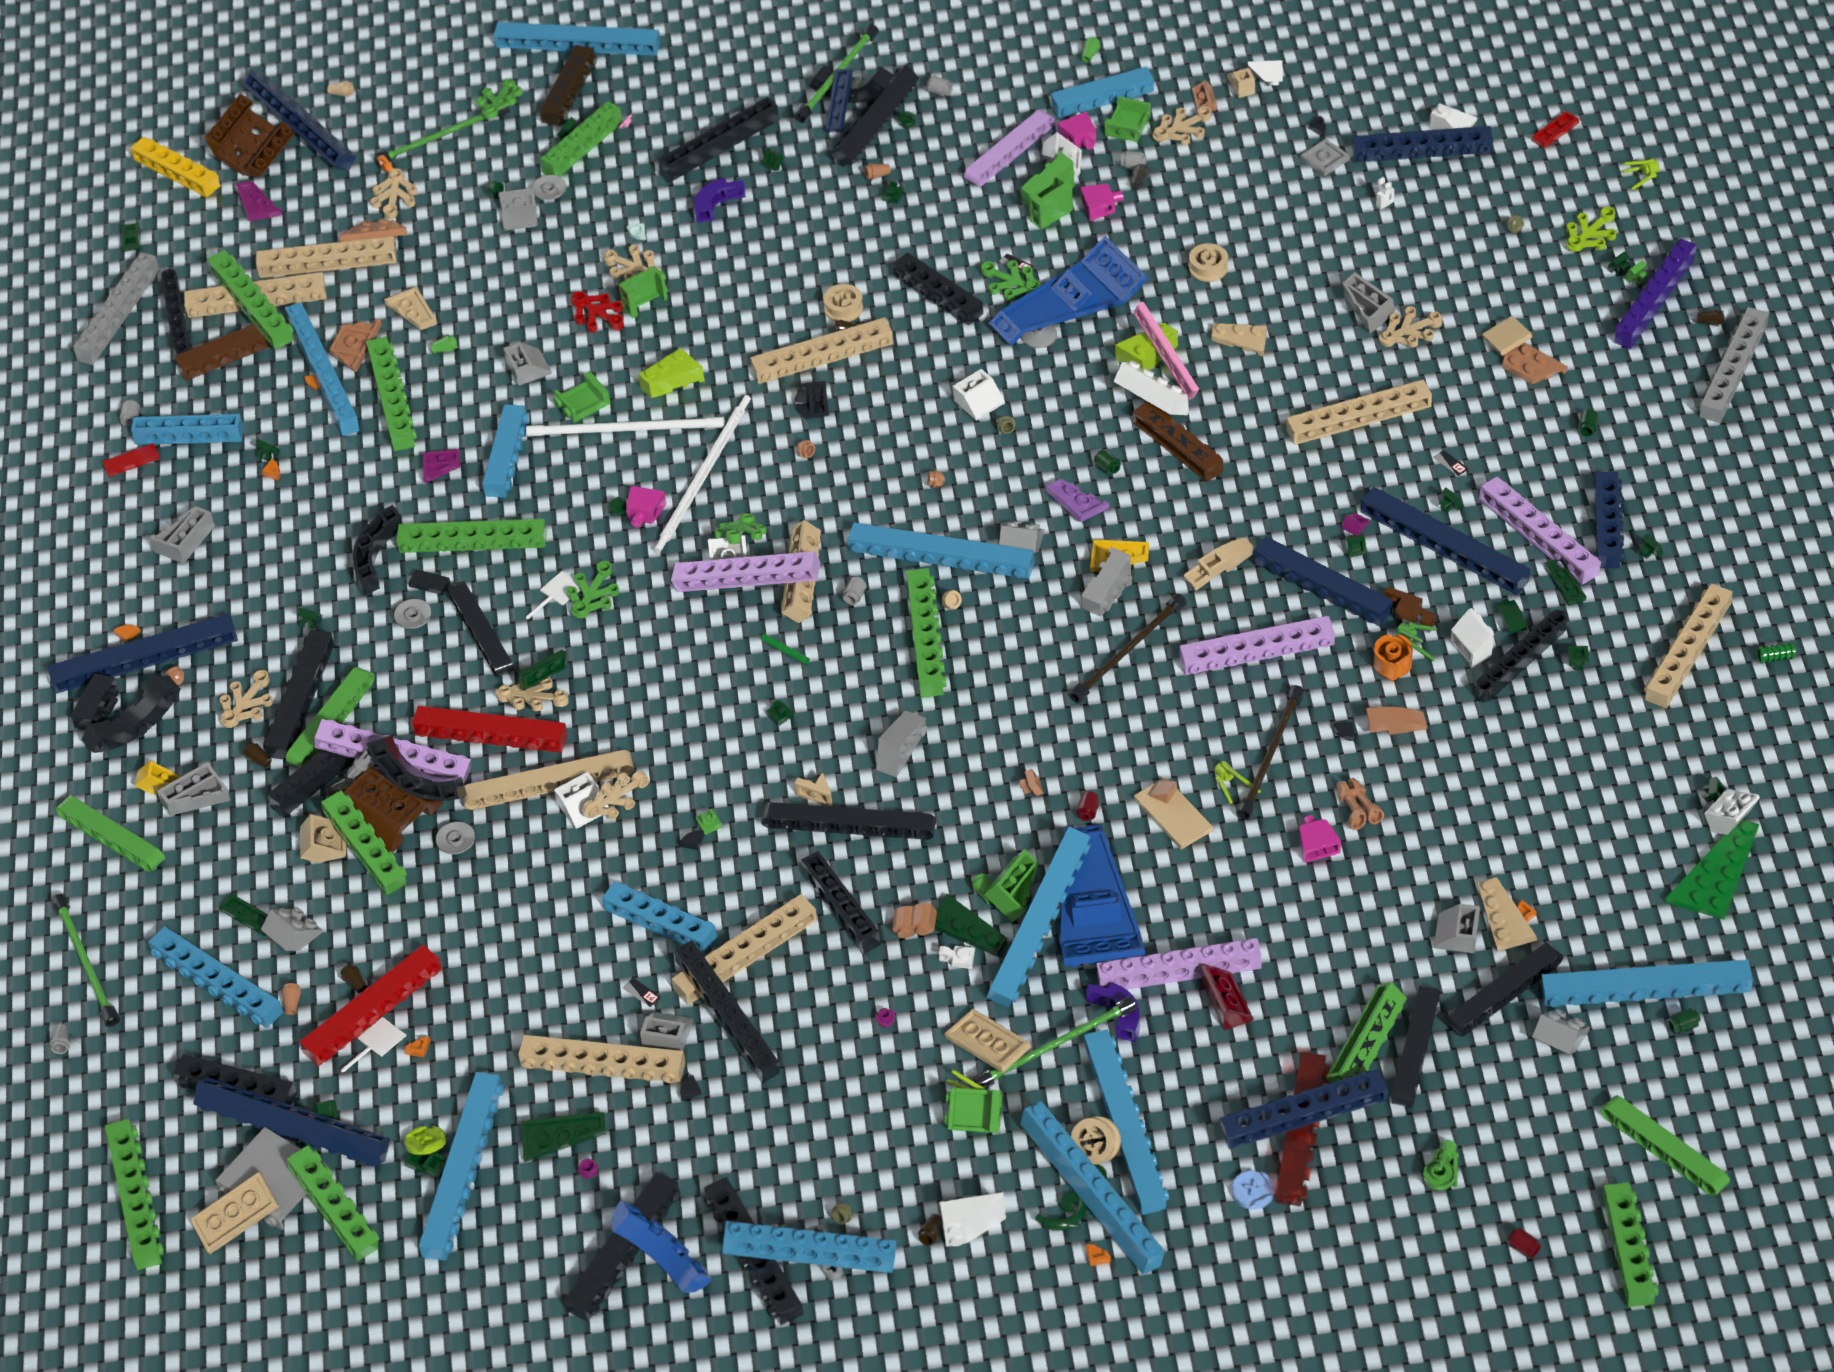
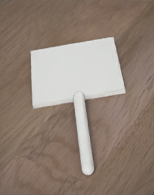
M563 571L556 575L540 589L542 593L549 597L529 613L526 619L532 617L551 599L562 606L570 600L566 594L568 587H576L577 592L581 590L575 584L574 578Z
M382 1017L358 1037V1040L368 1047L344 1066L341 1072H345L370 1050H373L382 1057L405 1038L406 1034Z

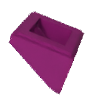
M1353 513L1345 517L1342 529L1351 534L1359 535L1370 523V520L1357 513Z

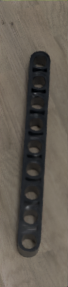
M768 802L764 805L761 824L766 828L929 840L934 836L936 817L927 813Z

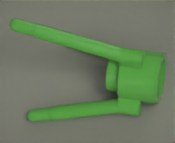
M1412 622L1409 624L1401 623L1397 628L1396 635L1406 637L1412 643L1413 648L1430 660L1435 661L1433 656L1412 640L1420 643L1423 642V639L1416 636L1417 631L1415 628L1436 631L1437 628L1418 625Z
M1442 1140L1431 1162L1439 1158L1438 1171H1441L1445 1161L1450 1162L1453 1160L1455 1170L1453 1186L1456 1188L1458 1186L1459 1154L1456 1152L1457 1144L1451 1140Z

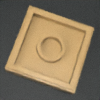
M1513 316L1482 334L1483 338L1501 356L1532 338L1531 332Z

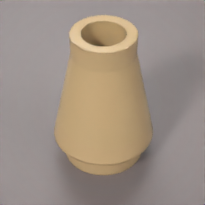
M348 81L329 84L327 88L329 94L349 97L354 92L352 82Z

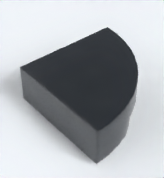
M1322 116L1316 118L1309 124V129L1323 136L1326 132L1324 118Z
M1353 722L1333 723V729L1336 734L1344 737L1345 740L1355 741Z
M693 831L686 834L679 842L680 847L699 850L705 836L704 831Z
M693 1075L689 1076L681 1085L680 1095L682 1102L701 1095V1090Z

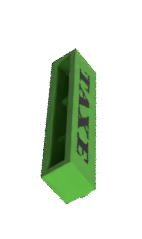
M1392 982L1377 985L1326 1077L1331 1083L1369 1071L1370 1064L1378 1055L1381 1044L1385 1042L1387 1033L1395 1024V1019L1398 1013L1402 1011L1403 1004L1407 999Z

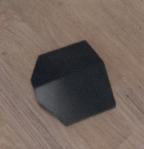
M826 381L801 383L795 397V407L804 419L829 416Z

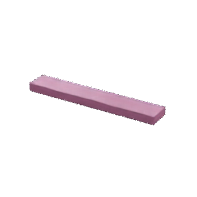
M1139 303L1133 312L1177 383L1183 389V392L1188 395L1189 400L1193 399L1199 391L1198 386L1145 303Z

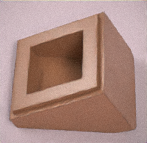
M1159 781L1151 792L1150 797L1168 804L1177 790V782Z

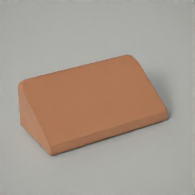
M1206 80L1192 88L1197 110L1203 106L1209 107L1211 111L1218 109L1213 88Z

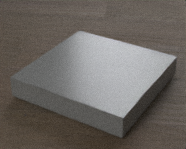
M1324 139L1301 154V160L1325 177L1349 161L1350 155L1327 139Z

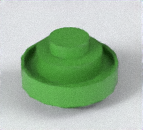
M1435 1160L1425 1167L1424 1181L1428 1187L1434 1190H1446L1455 1181L1454 1167L1445 1161L1442 1170L1438 1171L1440 1160Z

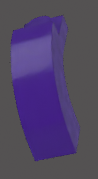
M722 178L705 185L696 195L694 202L697 223L714 221L713 210L720 202L746 198L744 180L726 182V178Z
M1112 982L1109 989L1101 985L1089 984L1086 990L1087 1002L1112 1009L1116 1006V1002L1129 995L1132 997L1137 1010L1124 1017L1119 1016L1116 1024V1038L1136 1042L1140 1032V1010L1134 996L1124 987Z

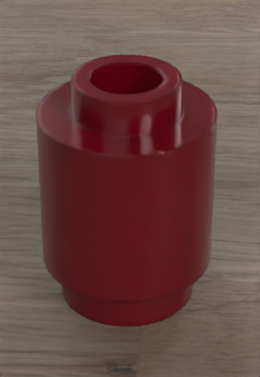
M1086 791L1081 795L1076 811L1077 816L1081 820L1090 821L1095 818L1100 802L1095 792Z
M1522 1228L1514 1229L1508 1237L1510 1241L1509 1246L1525 1257L1534 1258L1542 1246L1537 1238Z

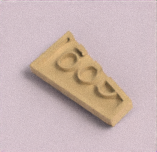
M1497 877L1477 883L1498 951L1537 941L1535 933Z

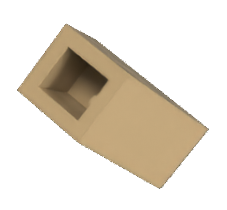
M1249 68L1227 74L1239 98L1255 94V78Z

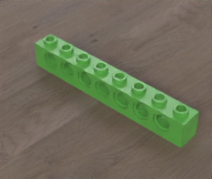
M223 250L207 258L211 273L275 350L294 341L292 336L294 331L289 323L286 324L283 315L277 313L274 304L269 303L267 296L261 293L258 285L253 284L249 274L244 273L240 264L237 265L232 254L229 255L226 250Z
M387 336L368 340L366 343L394 452L415 447L414 439H417L415 428L411 429L414 426L412 417L407 415L411 414L408 403L404 404V402H407L405 391L401 392L404 386L402 379H398L401 375L399 367H395V365H398L396 355L391 354L395 353L392 342L388 343Z
M545 519L399 524L397 544L400 553L546 547L547 528Z
M929 568L906 570L921 697L944 695L943 687H947L946 676L941 674L945 672L944 661H940V658H943L942 646L938 647V644L941 643V634L936 632V629H940L939 618L934 616L938 615L937 603L933 604V601H936L935 589L931 590V587L935 586L934 576L929 574Z
M129 1119L105 1125L137 1270H142L162 1264L161 1255L164 1254L162 1243H158L157 1240L161 1236L158 1225L154 1226L153 1222L157 1220L154 1208H150V1204H153L151 1192L146 1190V1187H150L147 1175H143L146 1167L143 1158L140 1159L139 1154H142L140 1142H136L135 1139L139 1137L136 1125L132 1126Z

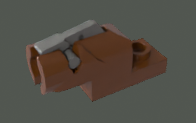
M1387 586L1384 596L1393 600V607L1396 608V620L1405 624L1412 622L1418 625L1434 627L1437 614L1422 608L1423 598ZM1417 629V630H1422V631H1425V632H1428V633H1430V632L1432 631V630Z

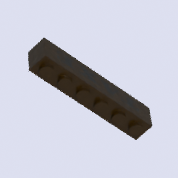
M575 45L540 109L543 124L561 127L563 121L567 119L568 112L573 108L574 101L578 98L581 88L584 87L585 80L590 76L593 65L597 63V55H595L594 48Z

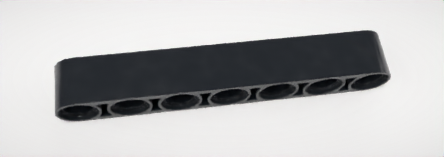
M166 269L161 273L172 345L176 356L190 350L191 346L178 276L174 269Z
M465 581L446 588L451 602L495 677L498 678L514 671L511 659Z
M1562 610L1552 611L1476 681V699L1480 702H1489L1564 634L1567 622L1566 613Z
M1548 942L1544 943L1451 1012L1446 1019V1024L1461 1037L1467 1035L1541 980L1542 974H1549L1557 968L1564 958L1563 955Z
M1419 985L1393 1090L1392 1104L1413 1108L1438 1006L1439 988Z

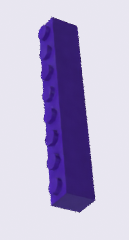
M1681 238L1678 240L1617 325L1614 343L1629 349L1633 347L1695 260L1696 244Z

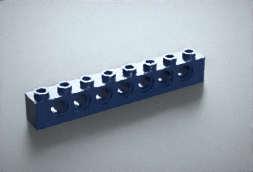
M1491 126L1352 136L1354 163L1492 153L1493 150Z
M1378 1069L1365 1071L1360 1075L1346 1077L1341 1081L1326 1083L1321 1087L1307 1089L1296 1095H1288L1280 1100L1269 1101L1263 1105L1254 1108L1250 1107L1235 1114H1227L1220 1118V1131L1230 1150L1387 1101L1388 1088Z

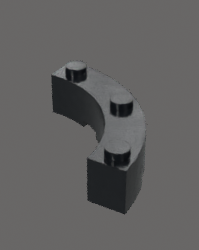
M823 65L814 76L809 87L817 92L834 70ZM881 66L868 78L852 77L848 103H863L875 99L885 90L894 78V75ZM833 84L823 95L831 98Z
M394 505L377 513L375 519L369 524L366 523L356 539L353 549V564L356 581L363 596L380 589L378 574L374 569L376 557L383 545L398 533V525L403 524L402 517Z
M154 676L148 688L142 694L144 696L138 704H132L113 721L105 720L88 724L81 740L93 753L106 752L131 742L147 733L164 716L173 702L176 701L181 688L170 676Z
M392 735L367 742L374 762L379 765L385 773L384 775L403 791L422 799L451 801L467 795L462 777H435L411 765L397 748Z

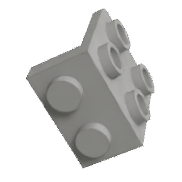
M533 188L499 192L504 230L537 226L536 200Z

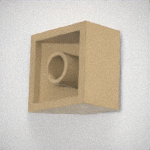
M310 814L300 826V858L320 863L345 857L346 842L330 820Z

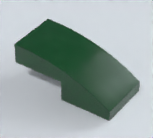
M139 223L121 225L123 252L141 249Z
M1515 600L1496 604L1497 612L1503 619V626L1509 634L1527 630L1525 619Z
M437 1152L424 1155L410 1153L404 1161V1166L429 1176L441 1177L448 1158Z

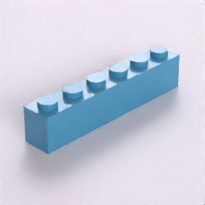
M1147 66L1053 92L1051 93L1052 107L1058 118L1066 117L1115 103L1119 96L1133 98L1154 92V79Z
M504 404L483 480V489L486 497L507 498L508 490L512 488L511 479L515 476V464H518L519 461L518 452L522 450V437H525V426L529 423V413L526 412L524 405Z

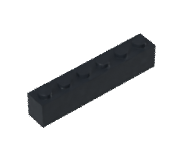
M321 750L267 794L271 809L285 818L351 765L355 758Z

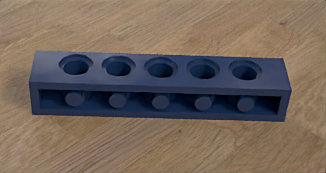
M1595 471L1596 557L1601 561L1600 568L1620 569V562L1624 561V550H1621V547L1624 546V535H1620V532L1623 533V521H1620V518H1623V507H1619V504H1622V493H1619L1622 490V479H1618V472Z

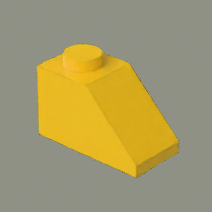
M149 761L138 770L135 786L150 794H158L157 790L182 776Z

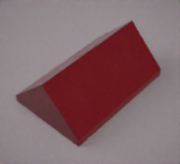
M1203 964L1201 966L1202 985L1223 1029L1227 1030L1254 1020L1232 972Z

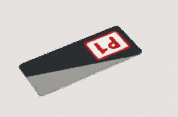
M1006 254L999 261L1005 265L1009 261H1016L1018 263V271L1020 272L1026 266L1034 267L1010 254Z
M1445 450L1434 456V459L1457 476L1468 470L1466 466Z
M632 978L623 987L624 990L649 1007H652L661 998V996L635 978Z

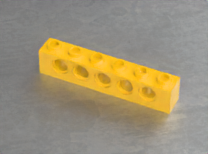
M143 136L130 147L134 161L205 198L220 187L219 176L216 172L193 162L189 158H185L166 146L156 143L153 139Z

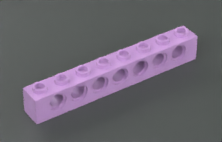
M1497 476L1481 486L1479 500L1550 559L1560 560L1562 558L1574 578L1583 585L1599 575L1601 561L1564 532L1557 524L1547 518L1545 514L1536 509L1533 504L1513 490L1506 482ZM1558 561L1557 564L1564 569L1561 561Z
M815 551L675 563L671 581L677 592L817 581L821 563Z
M1329 616L1180 645V660L1185 675L1196 674L1198 672L1334 645L1335 632Z
M322 719L315 736V748L356 759L368 748L367 742L389 735H379L371 730H361L352 725H343L334 720ZM394 739L397 748L404 758L418 770L440 778L462 777L465 785L470 771L471 759L463 755L449 754L444 750L431 749L426 745H416L407 740Z
M1258 938L1113 960L1097 963V978L1099 985L1109 989L1112 982L1128 990L1202 978L1201 966L1203 964L1232 973L1261 969V951Z

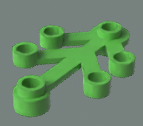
M509 78L503 81V89L497 97L493 95L491 88H485L482 90L483 96L476 98L477 106L483 109L482 115L486 119L497 117L498 110L515 104L517 102L515 97L523 94L522 88L516 86L513 79ZM486 98H487L488 100H490V101L492 102V104H489V105H488V104H487V101H486Z
M1014 260L1007 263L1008 271L1012 273V276L996 270L995 264L991 261H986L981 265V272L985 277L994 276L1005 281L991 283L989 285V292L991 294H998L1001 289L1021 287L1004 291V298L1008 301L1013 300L1016 295L1028 294L1041 286V283L1034 279L1033 269L1029 266L1022 269L1023 277L1027 278V282L1021 280L1018 263Z
M745 513L740 515L738 521L720 523L719 528L715 529V537H726L729 544H739L741 534L746 531L751 534V539L760 540L762 539V534L767 533L766 525L757 523L754 514Z
M601 561L597 564L598 574L590 588L586 583L584 574L578 573L574 576L575 584L580 587L584 595L583 600L580 601L576 587L571 586L566 589L567 597L573 602L571 612L574 617L585 618L592 610L599 608L608 610L611 608V599L608 597H603L600 601L590 603L593 599L608 594L610 596H617L620 592L617 584H611L606 588L598 590L604 578L609 577L612 573L610 562Z

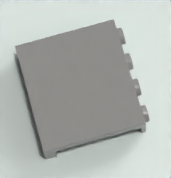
M264 1127L216 1179L219 1188L218 1192L224 1196L257 1172L262 1173L280 1205L279 1208L263 1219L271 1227L276 1226L283 1230L282 1220L307 1194L287 1167V1158L301 1149ZM315 1169L307 1170L308 1173H313L316 1171Z

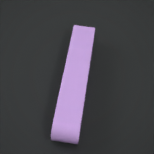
M1037 110L966 169L964 178L977 186H982L1053 127L1055 118L1042 110Z

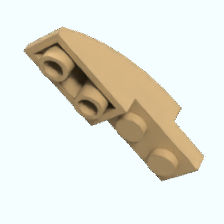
M1245 537L1226 543L1200 558L1198 565L1184 574V578L1197 591L1224 570L1228 573L1253 555L1255 548Z

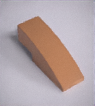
M1403 707L1366 708V721L1370 733L1388 730V734L1392 735L1427 729L1425 716L1422 711Z

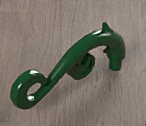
M1095 1164V1167L1107 1179L1106 1169L1100 1164ZM1067 1193L1061 1198L1060 1206L1065 1212H1073L1074 1206L1072 1204L1077 1205L1076 1211L1070 1217L1060 1219V1216L1052 1218L1038 1213L1035 1221L1052 1231L1080 1228L1081 1225L1078 1223L1084 1217L1087 1205L1078 1194Z

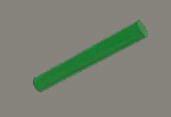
M767 634L762 635L761 640L805 665L809 663L810 658Z

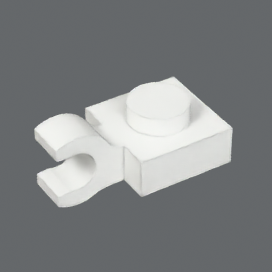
M1384 177L1377 181L1380 191L1376 195V206L1379 209H1383L1394 202V188L1391 187V182L1385 183Z
M940 946L939 961L952 962V967L972 969L975 948L955 946L953 951L949 947Z

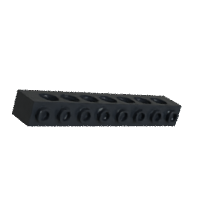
M693 940L676 948V963L759 1080L764 1083L780 1074V1062Z
M727 1176L704 1187L706 1195L703 1197L704 1202L708 1208L711 1207L714 1212L712 1214L716 1223H721L723 1226L721 1228L723 1235L725 1234L726 1221L754 1224ZM740 1256V1263L744 1271L748 1270L751 1274L749 1278L754 1287L758 1286L760 1290L759 1296L762 1302L768 1303V1310L773 1320L777 1319L781 1326L804 1315L801 1301L776 1260Z

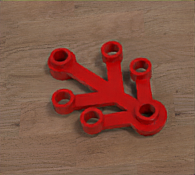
M577 291L572 295V305L576 306V315L574 317L576 324L582 325L586 322L585 315L583 314V307L589 310V322L587 323L589 332L593 333L598 330L596 315L609 322L611 328L616 331L623 328V316L619 314L610 315L604 311L613 310L615 313L621 312L623 307L620 301L610 303V296L607 293L587 296L585 292ZM600 301L601 304H592L591 302Z

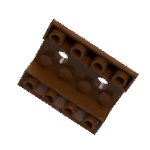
M240 93L208 132L205 139L214 156L243 176L262 177L296 132L284 122L277 128L251 110L254 102ZM256 129L260 134H254L252 130ZM234 151L241 152L242 156L236 155Z
M369 767L343 793L345 796L349 795L353 801L354 808L362 812L363 820L366 824L370 823L376 837H380L384 841L385 849L393 853L404 842L402 831L422 812L431 816L443 804V801L413 796L394 785L384 775L385 773L380 767ZM369 789H376L372 793H367ZM404 806L402 810H395L397 807Z

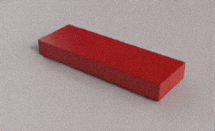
M1565 111L1531 137V141L1545 149L1578 125L1579 118Z
M154 443L102 462L108 477L158 460L160 457Z

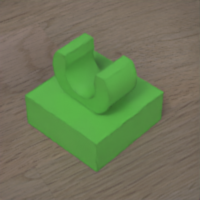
M1643 260L1628 271L1624 278L1629 283L1635 279L1636 283L1641 285L1645 282L1644 279L1648 277V274L1644 271L1647 265Z
M712 809L695 817L696 823L701 831H704L705 835L722 828L719 818Z

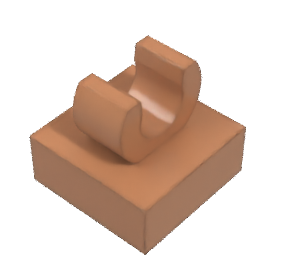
M1033 769L1025 771L1027 779L1019 781L1020 788L1023 789L1025 794L1032 791L1036 796L1043 794L1040 780Z

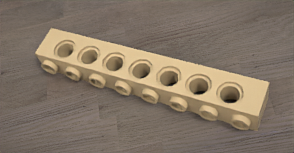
M394 236L263 250L257 251L256 267L259 278L392 264L397 263V247Z
M323 272L253 282V284L258 285L261 293L265 294L269 303H273L274 306L327 299L326 282ZM223 286L185 291V308L188 318L243 311Z
M881 318L750 357L751 367L758 384L891 345L893 344V335L886 318Z
M1423 379L1287 417L1286 430L1293 444L1297 445L1429 408L1432 403V394Z
M1712 583L1707 590L1703 591L1701 601L1699 603L1696 602L1693 614L1691 616L1688 615L1685 621V627L1683 629L1680 628L1678 631L1677 640L1675 642L1672 641L1670 644L1669 653L1663 655L1660 667L1655 668L1652 680L1647 681L1644 692H1646L1645 701L1666 709L1668 708L1731 605L1733 591Z
M800 894L796 898L789 900L782 907L775 909L764 919L758 920L750 928L743 930L735 938L726 941L724 945L715 951H711L705 958L721 981L725 982L816 922V908ZM679 972L672 978L674 991L687 1005L701 997L684 972Z
M530 1035L523 1036L518 1054L521 1067L528 1069L540 1068L548 1071L579 1072L588 1075L598 1074L607 1077L617 1076L627 1079L637 1078L647 1081H665L667 1083H681L686 1063L684 1052L678 1050Z

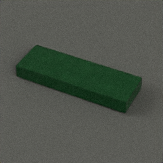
M1562 558L1545 562L1544 567L1568 606L1586 601V595ZM1558 561H1561L1564 569L1557 564Z
M561 649L518 673L520 689L525 691L567 668L566 651Z
M231 894L219 906L220 911L264 937L267 935L261 930L268 916L267 913L234 894Z

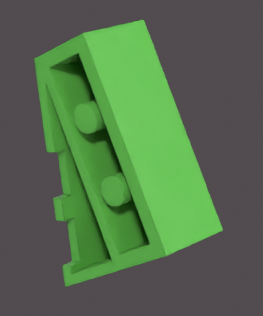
M1059 151L1056 154L1057 158L1051 164L1048 162L1045 165L1046 169L1039 175L1036 173L1021 187L1022 201L1029 206V195L1035 193L1041 198L1058 187L1059 177L1069 181L1072 188H1074L1073 161Z

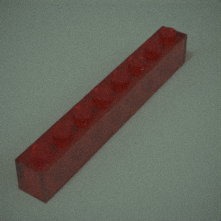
M1301 1052L1294 1095L1302 1093L1307 1089L1321 1087L1327 1083V1081H1324V1076L1328 1075L1330 1064L1326 1063V1055ZM1320 1122L1287 1132L1276 1189V1203L1301 1207L1302 1200L1307 1199L1308 1186H1305V1183L1310 1181L1311 1168H1308V1166L1314 1160V1151L1311 1149L1312 1145L1316 1146L1317 1133L1314 1132L1315 1128H1319Z

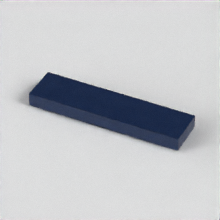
M851 68L835 70L825 127L827 132H843L853 75Z

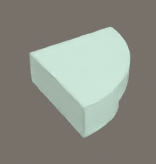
M644 223L627 226L630 236L635 239L646 240Z

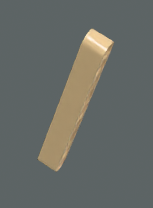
M620 750L467 784L464 786L467 794L463 797L464 805L467 809L473 810L554 792V789L586 772L591 775L595 782L617 778L623 772L630 775L634 771L631 753L627 750Z

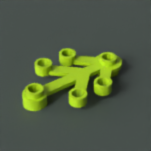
M1612 207L1602 208L1601 217L1589 228L1588 215L1586 213L1578 214L1577 222L1581 226L1582 234L1577 236L1576 223H1568L1566 231L1569 233L1570 238L1566 242L1567 249L1573 252L1581 251L1584 247H1595L1597 250H1603L1606 241L1598 237L1614 240L1616 239L1617 232L1615 229L1597 230L1603 224L1614 220L1615 210ZM1588 238H1598L1596 240H1586Z

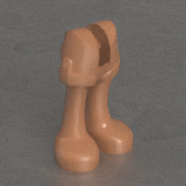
M1350 778L1348 780L1349 787L1345 781L1337 783L1339 799L1342 802H1346L1352 811L1348 824L1353 830L1361 829L1366 823V818L1371 824H1378L1383 820V810L1366 797V789L1358 780ZM1356 800H1359L1361 802L1365 811L1359 806Z

